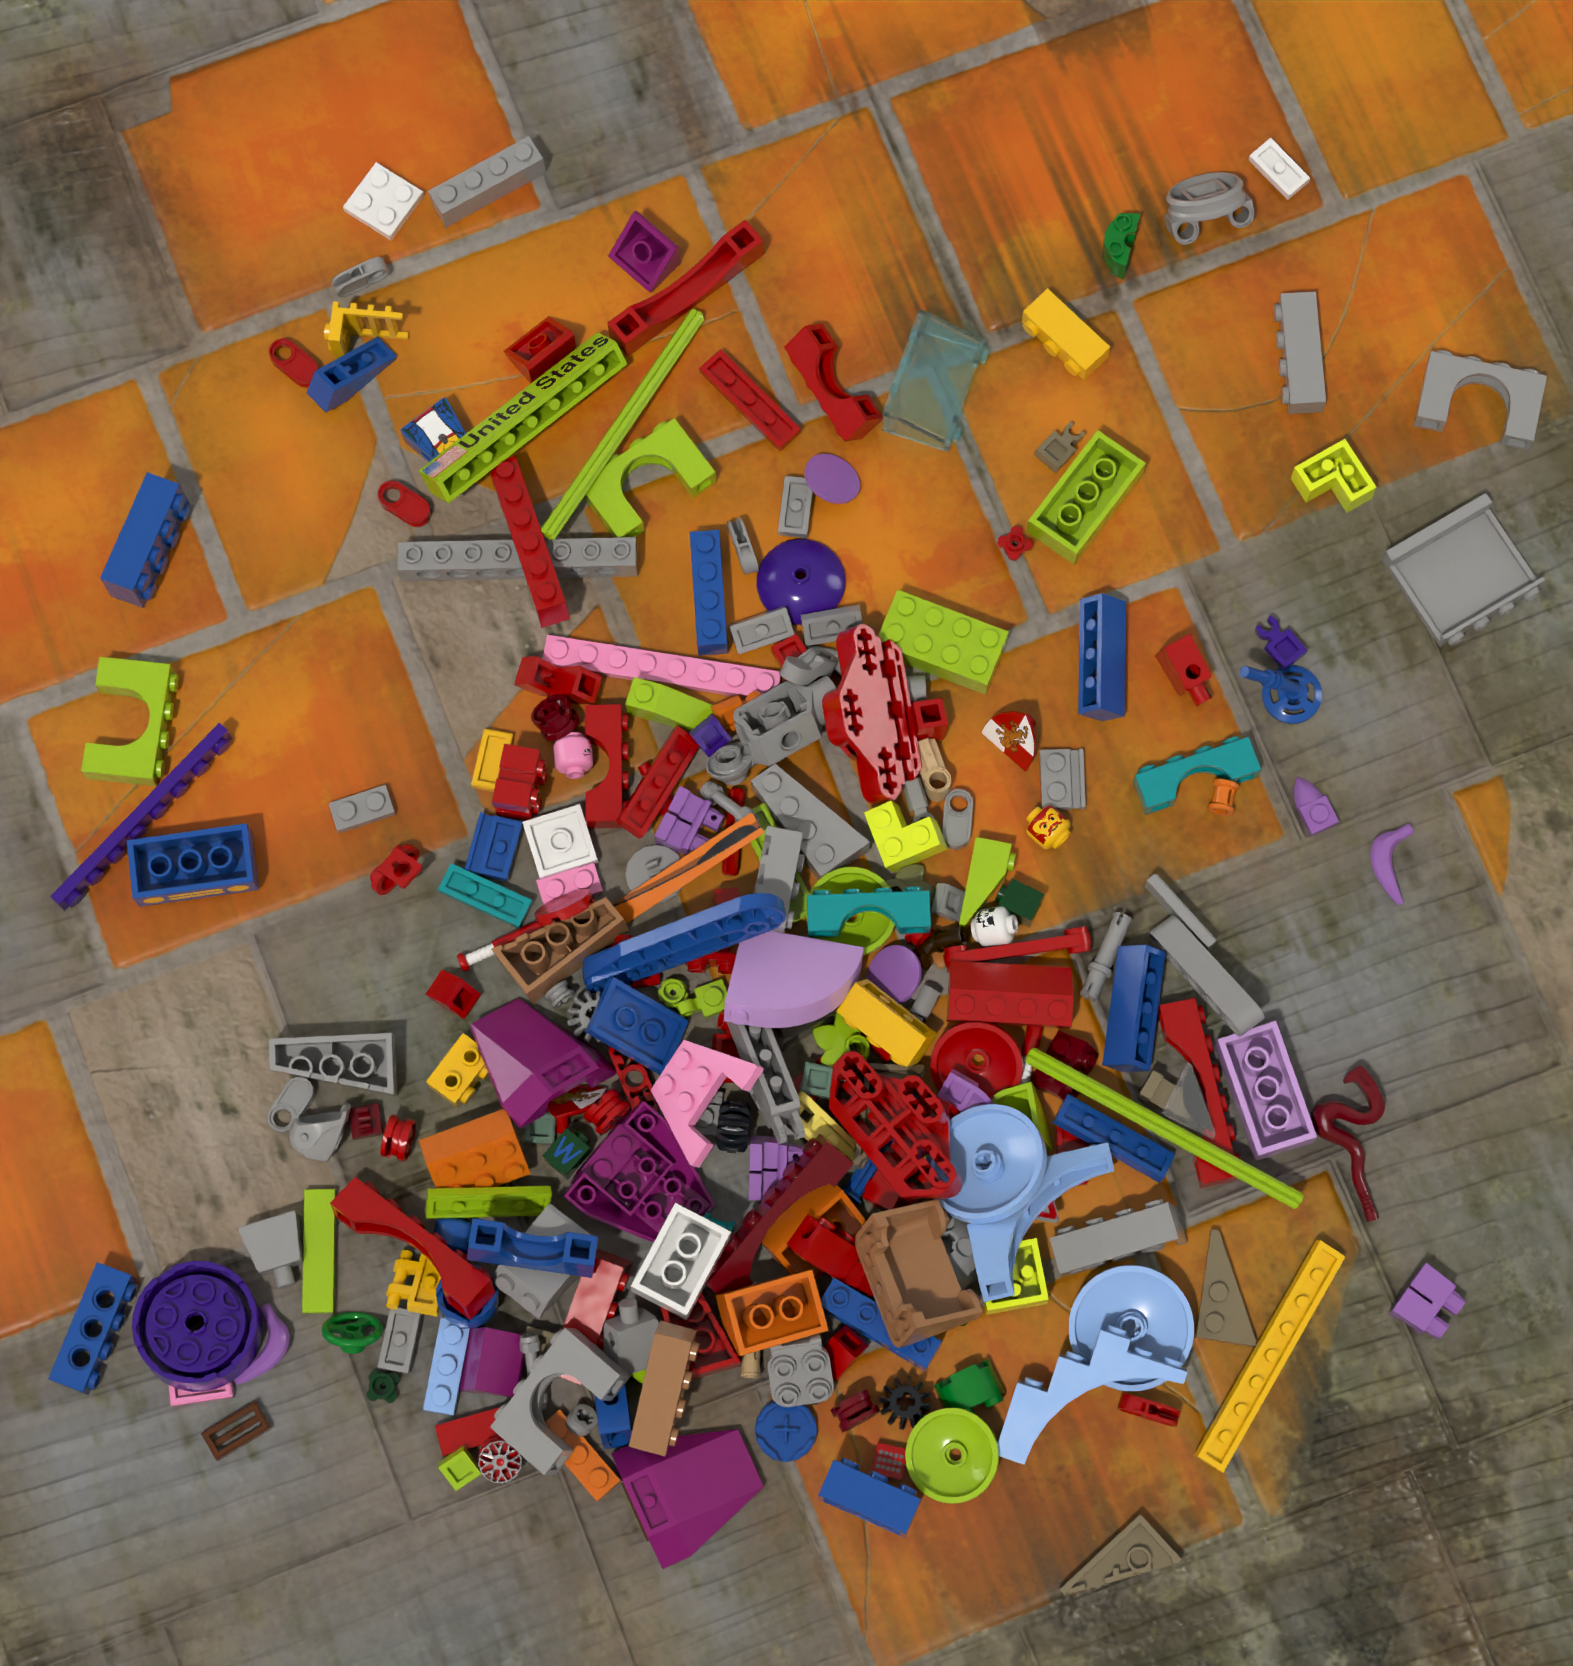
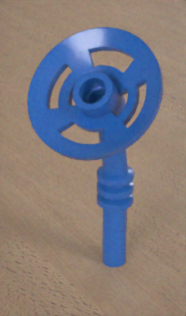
M1243 666L1240 669L1241 677L1262 684L1263 704L1268 713L1276 720L1287 724H1298L1309 720L1318 711L1322 701V689L1317 678L1307 669L1299 666H1290L1285 671L1281 668L1275 671L1270 669L1262 671L1248 666ZM1285 673H1298V674H1301L1302 677L1294 676V675L1284 677L1283 674H1285ZM1310 683L1313 685L1315 692L1313 703L1307 700L1308 689L1306 685ZM1270 689L1278 690L1279 701L1275 704L1271 700ZM1286 709L1289 711H1297L1303 709L1304 712L1297 715H1290L1283 713V710Z

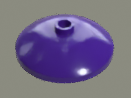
M793 539L777 545L764 557L757 573V591L767 611L785 606L791 624L802 625L801 615L836 609L845 591V573L839 558L827 546L809 539ZM798 572H804L806 577L800 580L795 575Z

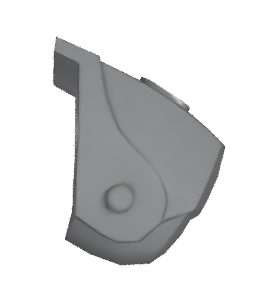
M343 1103L339 1111L318 1113L293 1119L289 1131V1141L292 1148L306 1158L328 1162L334 1151L338 1149V1145L343 1137V1130L349 1117L351 1105Z

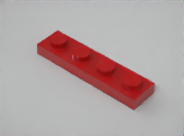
M721 349L699 368V372L779 451L783 450L801 433V428Z
M679 726L673 728L615 821L638 839L644 837L699 748L689 733Z

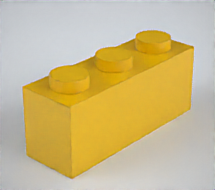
M1048 288L1023 311L1022 326L1024 330L1032 337L1037 336L1043 342L1046 351L1054 357L1057 355L1064 362L1068 372L1073 376L1078 375L1085 380L1109 357L1110 346Z
M868 979L855 982L844 1002L836 1011L844 1017L843 1021L848 1026L863 1032L867 1036L866 1039L872 1045L878 1048L882 1047L890 1054L891 1060L900 1066L909 1067L919 1063L937 1036L935 1031Z

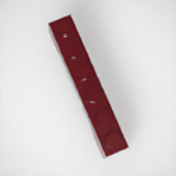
M819 1133L816 1138L810 1139L805 1144L802 1150L803 1154L796 1162H791L785 1168L782 1179L776 1186H771L767 1189L760 1205L755 1210L749 1211L742 1221L743 1225L735 1234H731L706 1283L714 1292L721 1294L752 1285L754 1282L750 1278V1271L753 1259L762 1239L778 1217L794 1202L809 1192L827 1184L835 1187L853 1166L852 1160L822 1134Z

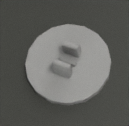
M660 845L646 846L635 852L628 861L625 872L627 886L631 892L680 860L679 855L670 848ZM682 887L659 903L668 902L676 897Z

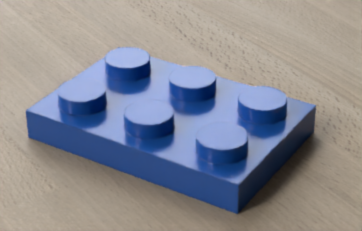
M612 977L608 979L585 1032L661 1075L676 1052L689 1020L617 978Z

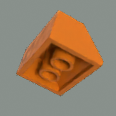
M827 1184L798 1199L778 1217L762 1239L761 1244L787 1274L802 1270H813L816 1281L824 1273L823 1270L801 1258L787 1245V1242L807 1214L817 1220L823 1216L837 1226L835 1231L840 1233L844 1229L854 1237L866 1222L848 1196L837 1185L833 1187L831 1184Z
M813 1270L798 1271L715 1295L723 1326L739 1356L829 1331Z

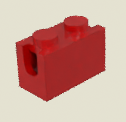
M807 1214L787 1242V1245L801 1258L843 1283L859 1260L854 1245L855 1237L844 1229L840 1233L835 1231L837 1226L823 1216L817 1220Z

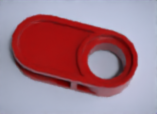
M277 339L269 347V356L274 366L300 387L308 388L314 372L319 369L314 359L288 339ZM283 347L289 348L291 350L290 357L287 360L277 359L275 355L278 349Z
M387 481L379 487L377 496L381 506L386 511L412 527H422L429 522L431 510L424 498L397 481ZM388 490H398L400 498L394 503L386 502L384 495Z
M1121 1393L1117 1407L1118 1410L1171 1427H1177L1178 1418L1181 1414V1411L1126 1393Z

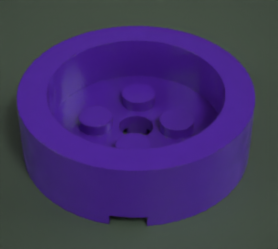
M190 1261L172 1266V1269L164 1272L157 1278L154 1277L140 1294L134 1309L132 1333L139 1354L156 1377L180 1390L203 1392L225 1386L239 1377L248 1368L255 1358L261 1342L262 1318L252 1293L237 1274L216 1263ZM193 1316H201L204 1319V1325L197 1331L192 1332L187 1327L189 1319Z

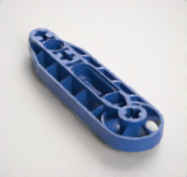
M767 893L740 896L590 955L583 960L582 967L583 982L586 985V990L595 994L597 991L603 992L608 979L612 977L625 984H629L769 932L779 927L785 921L784 901L776 895Z

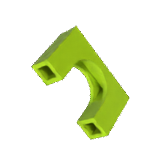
M675 418L669 422L663 421L653 429V433L646 438L640 437L633 441L629 449L621 455L615 454L611 456L583 497L613 538L637 537L645 531L643 521L622 493L626 478L635 469L649 464L666 467L675 474L692 498L717 482L716 472Z
M99 657L95 682L101 694L130 696L142 700L148 705L150 719L143 735L130 744L113 746L85 743L81 772L86 779L158 786V780L163 778L165 772V761L162 760L163 749H167L169 745L170 735L169 731H166L168 720L173 719L174 703H171L172 692L177 691L179 681L178 674H175L171 664Z

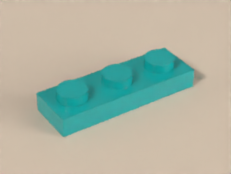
M450 863L437 889L441 894L518 929L521 928L533 904L531 899Z

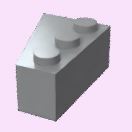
M767 826L754 894H773L784 901L785 921L779 927L771 930L784 933L785 928L791 929L794 911L789 910L790 900H797L800 883L794 882L796 872L802 873L805 855L799 854L803 832Z

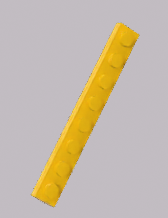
M1321 1240L1315 1241L1194 1456L1217 1471L1224 1473L1345 1259L1344 1255Z

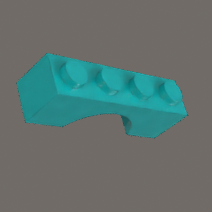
M1235 736L1223 741L1222 746L1213 749L1211 746H1205L1197 749L1194 752L1195 755L1186 758L1183 755H1178L1168 759L1165 765L1156 768L1155 765H1148L1139 769L1138 774L1134 776L1133 784L1145 815L1174 806L1177 787L1184 779L1193 774L1210 773L1221 779L1231 780L1238 784L1258 778L1261 768L1249 737L1240 739L1239 736Z
M922 887L904 888L903 892H892L891 888L874 889V893H861L860 889H847L843 891V894H831L829 890H817L812 892L813 895H807L809 938L839 937L846 921L862 912H876L886 916L896 926L899 934L930 933L931 930L929 891H922Z

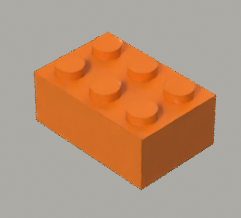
M504 1109L419 1140L427 1168L436 1188L497 1187L531 1174L511 1118Z

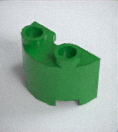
M1118 214L1109 224L1104 235L1102 259L1111 270V273L1124 280L1131 248L1128 246H1133L1140 214Z
M990 1359L978 1365H971L949 1376V1379L934 1385L944 1408H961L975 1413L973 1408L985 1403L986 1407L990 1408L1004 1401L1002 1395L1006 1394Z

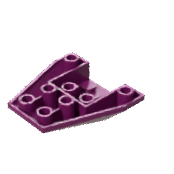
M520 998L470 1025L500 1104L520 1129L544 1116L550 1101L586 1081L593 1088L616 1075V1070L596 1048L584 1042L578 1036L575 1037L573 1033Z
M641 1101L612 1128L577 1170L563 1195L586 1216L653 1243L675 1203L702 1217L715 1206L714 1200L694 1166H691L686 1159L668 1122L644 1101Z
M738 1429L678 1436L675 1447L669 1446L666 1456L632 1448L629 1445L611 1453L662 1569L691 1557L764 1488Z

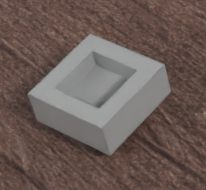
M937 883L931 913L949 921H960L965 892L946 883Z

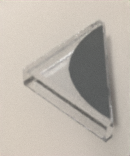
M1187 1062L1162 1115L1214 1140L1216 1132L1192 1064Z

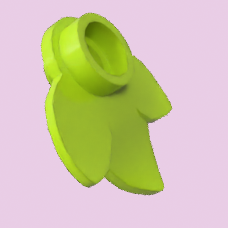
M836 1013L834 1026H819L812 1031L815 1043L825 1051L820 1061L824 1066L833 1067V1064L843 1054L850 1052V1045H855L858 1048V1053L865 1060L870 1053L869 1042L861 1035V1031L848 1026L843 1021L844 1017L839 1013Z

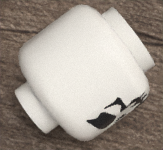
M1003 906L981 909L971 921L972 936L976 942H979L985 948L1010 944L1013 941L1014 933L1018 932L1017 918L1015 915H1011Z

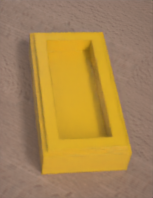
M484 728L471 782L472 788L494 792L500 770L499 765L504 744L512 745L513 734Z

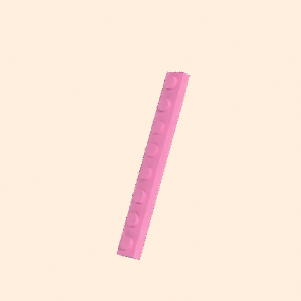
M547 635L542 658L557 667L580 665L601 676L633 680L634 677L665 686L727 696L738 695L740 698H746L753 691H759L762 695L780 685L782 677L779 673L780 671Z

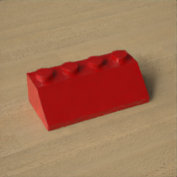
M949 961L946 1022L979 1021L990 1022L996 1025L1069 1029L1072 1027V968Z

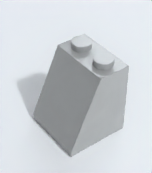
M551 1204L542 1211L525 1232V1234L536 1236H557L566 1232L591 1235ZM498 1265L492 1276V1283L499 1290L518 1302L525 1310L540 1319L580 1276Z

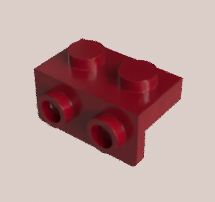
M1059 1030L1046 1051V1054L1086 1076L1095 1067L1099 1055L1088 1042ZM1036 1069L1029 1081L1033 1083L1036 1089L1053 1095L1063 1101L1067 1094L1074 1098L1080 1094L1079 1091Z

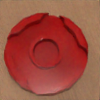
M589 889L573 891L542 905L535 911L534 915L538 924L542 926L551 925L553 923L552 918H559L560 921L567 920L585 911L591 905L590 903L594 902V898Z

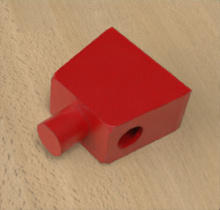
M1191 634L1164 647L1155 655L1179 696L1189 692L1196 707L1212 698L1204 684L1212 676ZM1186 671L1192 674L1193 679L1187 677Z

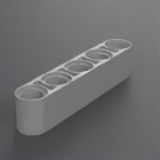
M1171 915L1148 932L1156 948L1166 952L1165 958L1237 1036L1241 1037L1265 1019L1262 1010L1175 915Z

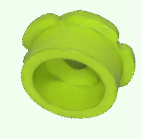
M666 979L658 990V997L660 1001L665 1002V1006L675 1008L677 1003L687 1000V986L680 979ZM672 990L676 991L674 996L670 994Z

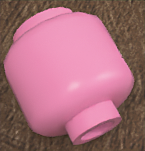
M570 732L567 736L555 742L553 746L555 768L558 772L566 774L567 778H581L584 776V773L593 767L592 743L582 733Z

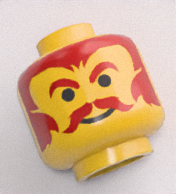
M1048 805L1043 809L1037 806L1026 818L1029 822L1026 833L1045 850L1052 847L1055 850L1058 849L1071 834L1069 831L1070 821L1052 805Z

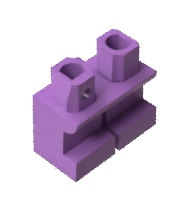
M679 786L668 808V812H666L654 835L655 842L678 853L687 855L710 840L700 835L704 826L718 832L725 820V816L712 808V802L703 800L691 794L686 788Z
M751 1135L749 1200H761L768 1188L776 1186L782 1179V1174L787 1164L796 1162L803 1154L804 1146L788 1144V1138L786 1142L780 1144L777 1142L776 1137Z
M1425 1263L1388 1314L1412 1327L1419 1335L1425 1332L1439 1340L1448 1329L1449 1324L1436 1316L1438 1311L1443 1307L1456 1316L1466 1301L1454 1291L1456 1285L1428 1263Z

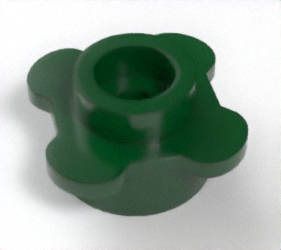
M377 1370L372 1371L369 1374L370 1383L369 1390L366 1393L367 1398L370 1401H376L377 1399L386 1400L388 1403L396 1401L397 1394L395 1390L396 1384L399 1382V1376L395 1372L385 1374ZM381 1384L386 1385L384 1390L380 1389Z

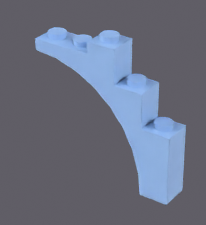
M1108 1142L1047 1156L1046 1171L1041 1185L1032 1199L1023 1208L1000 1221L986 1224H967L978 1282L984 1302L1015 1295L1013 1272L1016 1254L1023 1236L1035 1218L1052 1201L1070 1188L1091 1178L1115 1171Z
M1108 1325L1107 1329L1100 1328L1089 1363L1084 1362L1085 1356L1067 1351L1066 1356L1059 1354L1048 1389L1042 1388L1043 1382L1030 1377H1025L1024 1381H1017L998 1440L999 1456L1025 1464L1034 1441L1048 1421L1066 1404L1086 1391L1109 1382L1132 1378L1163 1379L1184 1384L1187 1369L1182 1368L1183 1362L1170 1357H1165L1164 1361L1152 1358L1153 1352L1143 1348L1135 1347L1134 1351L1128 1350L1131 1337L1125 1336L1126 1330L1113 1325Z

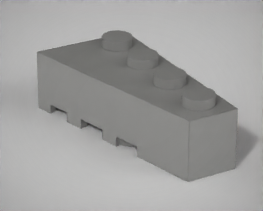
M772 765L750 780L751 790L762 804H766L779 828L803 832L799 854L805 855L804 862L817 880L833 870L847 867L870 851L869 840L778 765Z
M393 1033L269 1039V1068L272 1071L398 1096L396 1041Z
M1163 1199L1146 1203V1209L1134 1212L1133 1208L1125 1209L1115 1213L1116 1218L1105 1221L1104 1217L1087 1221V1227L1075 1230L1074 1226L1057 1230V1236L1051 1237L1050 1242L1059 1273L1068 1276L1107 1264V1260L1112 1259V1262L1127 1260L1136 1256L1135 1252L1137 1251L1153 1253L1163 1250L1166 1247L1165 1243L1175 1241L1177 1246L1188 1243L1178 1207L1168 1202L1164 1203Z

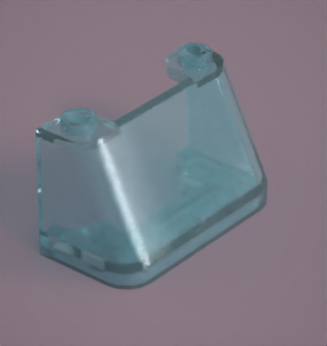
M919 309L883 411L882 431L949 452L952 443L958 444L963 427L958 426L959 416L975 370L978 369L979 364L985 365L990 348L986 347V341L930 312Z

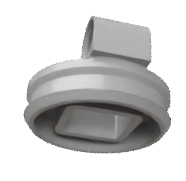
M1214 172L1193 176L1175 184L1166 195V201L1169 203L1168 214L1164 215L1167 231L1177 242L1187 245L1194 242L1199 235L1198 221L1224 216L1237 228L1248 226L1254 219V207L1252 199L1242 189V179L1232 173ZM1243 206L1242 211L1238 215L1233 216V211ZM1188 223L1184 231L1177 232L1181 224Z

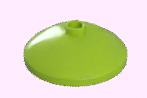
M843 867L833 870L820 878L811 889L809 895H813L812 892L817 890H829L831 894H843V891L847 889H860L861 893H874V889L890 887L880 876L872 871L859 867ZM806 903V921H807V903ZM862 912L856 914L857 918L854 921H846L839 937H814V939L864 947V956L880 948L892 934L895 925L889 918L880 913Z
M961 1408L939 1409L924 1416L912 1429L905 1451L906 1466L914 1484L928 1497L943 1503H962L976 1498L992 1483L999 1465V1447L992 1429L975 1413ZM955 1448L961 1451V1458L958 1461L952 1457V1451Z

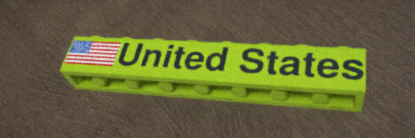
M597 332L418 470L430 493L449 504L625 367L627 362L617 342Z

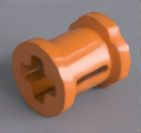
M1214 779L1212 783L1214 787L1212 803L1208 804L1207 810L1217 815L1232 816L1235 810L1232 807L1234 795L1239 789V784L1231 780Z

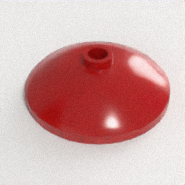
M965 1021L952 1026L940 1036L934 1046L930 1066L933 1081L939 1091L951 1070L954 1069L979 1083L978 1088L993 1100L995 1098L994 1095L1001 1090L1019 1085L1023 1072V1059L1018 1044L1003 1028L990 1022ZM977 1054L981 1055L984 1058V1060L982 1062H976L973 1059V1056Z

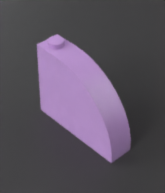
M769 931L740 942L725 1000L724 1021L737 1025L763 1028H786L803 1025L824 1017L844 1002L854 983L858 981L862 967L864 947Z

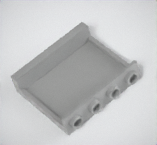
M1486 493L1385 552L1382 562L1440 648L1448 643L1450 646L1456 645L1466 637L1465 633L1473 628L1476 632L1490 624L1491 621L1489 619L1497 614L1500 617L1507 615L1516 608L1514 604L1524 599L1525 602H1529L1541 593L1540 588L1545 581L1543 577L1537 580L1489 509L1492 501Z

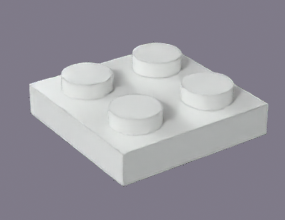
M376 162L345 203L343 209L347 214L392 241L423 199L424 193Z
M580 804L522 822L540 879L587 864L598 863Z

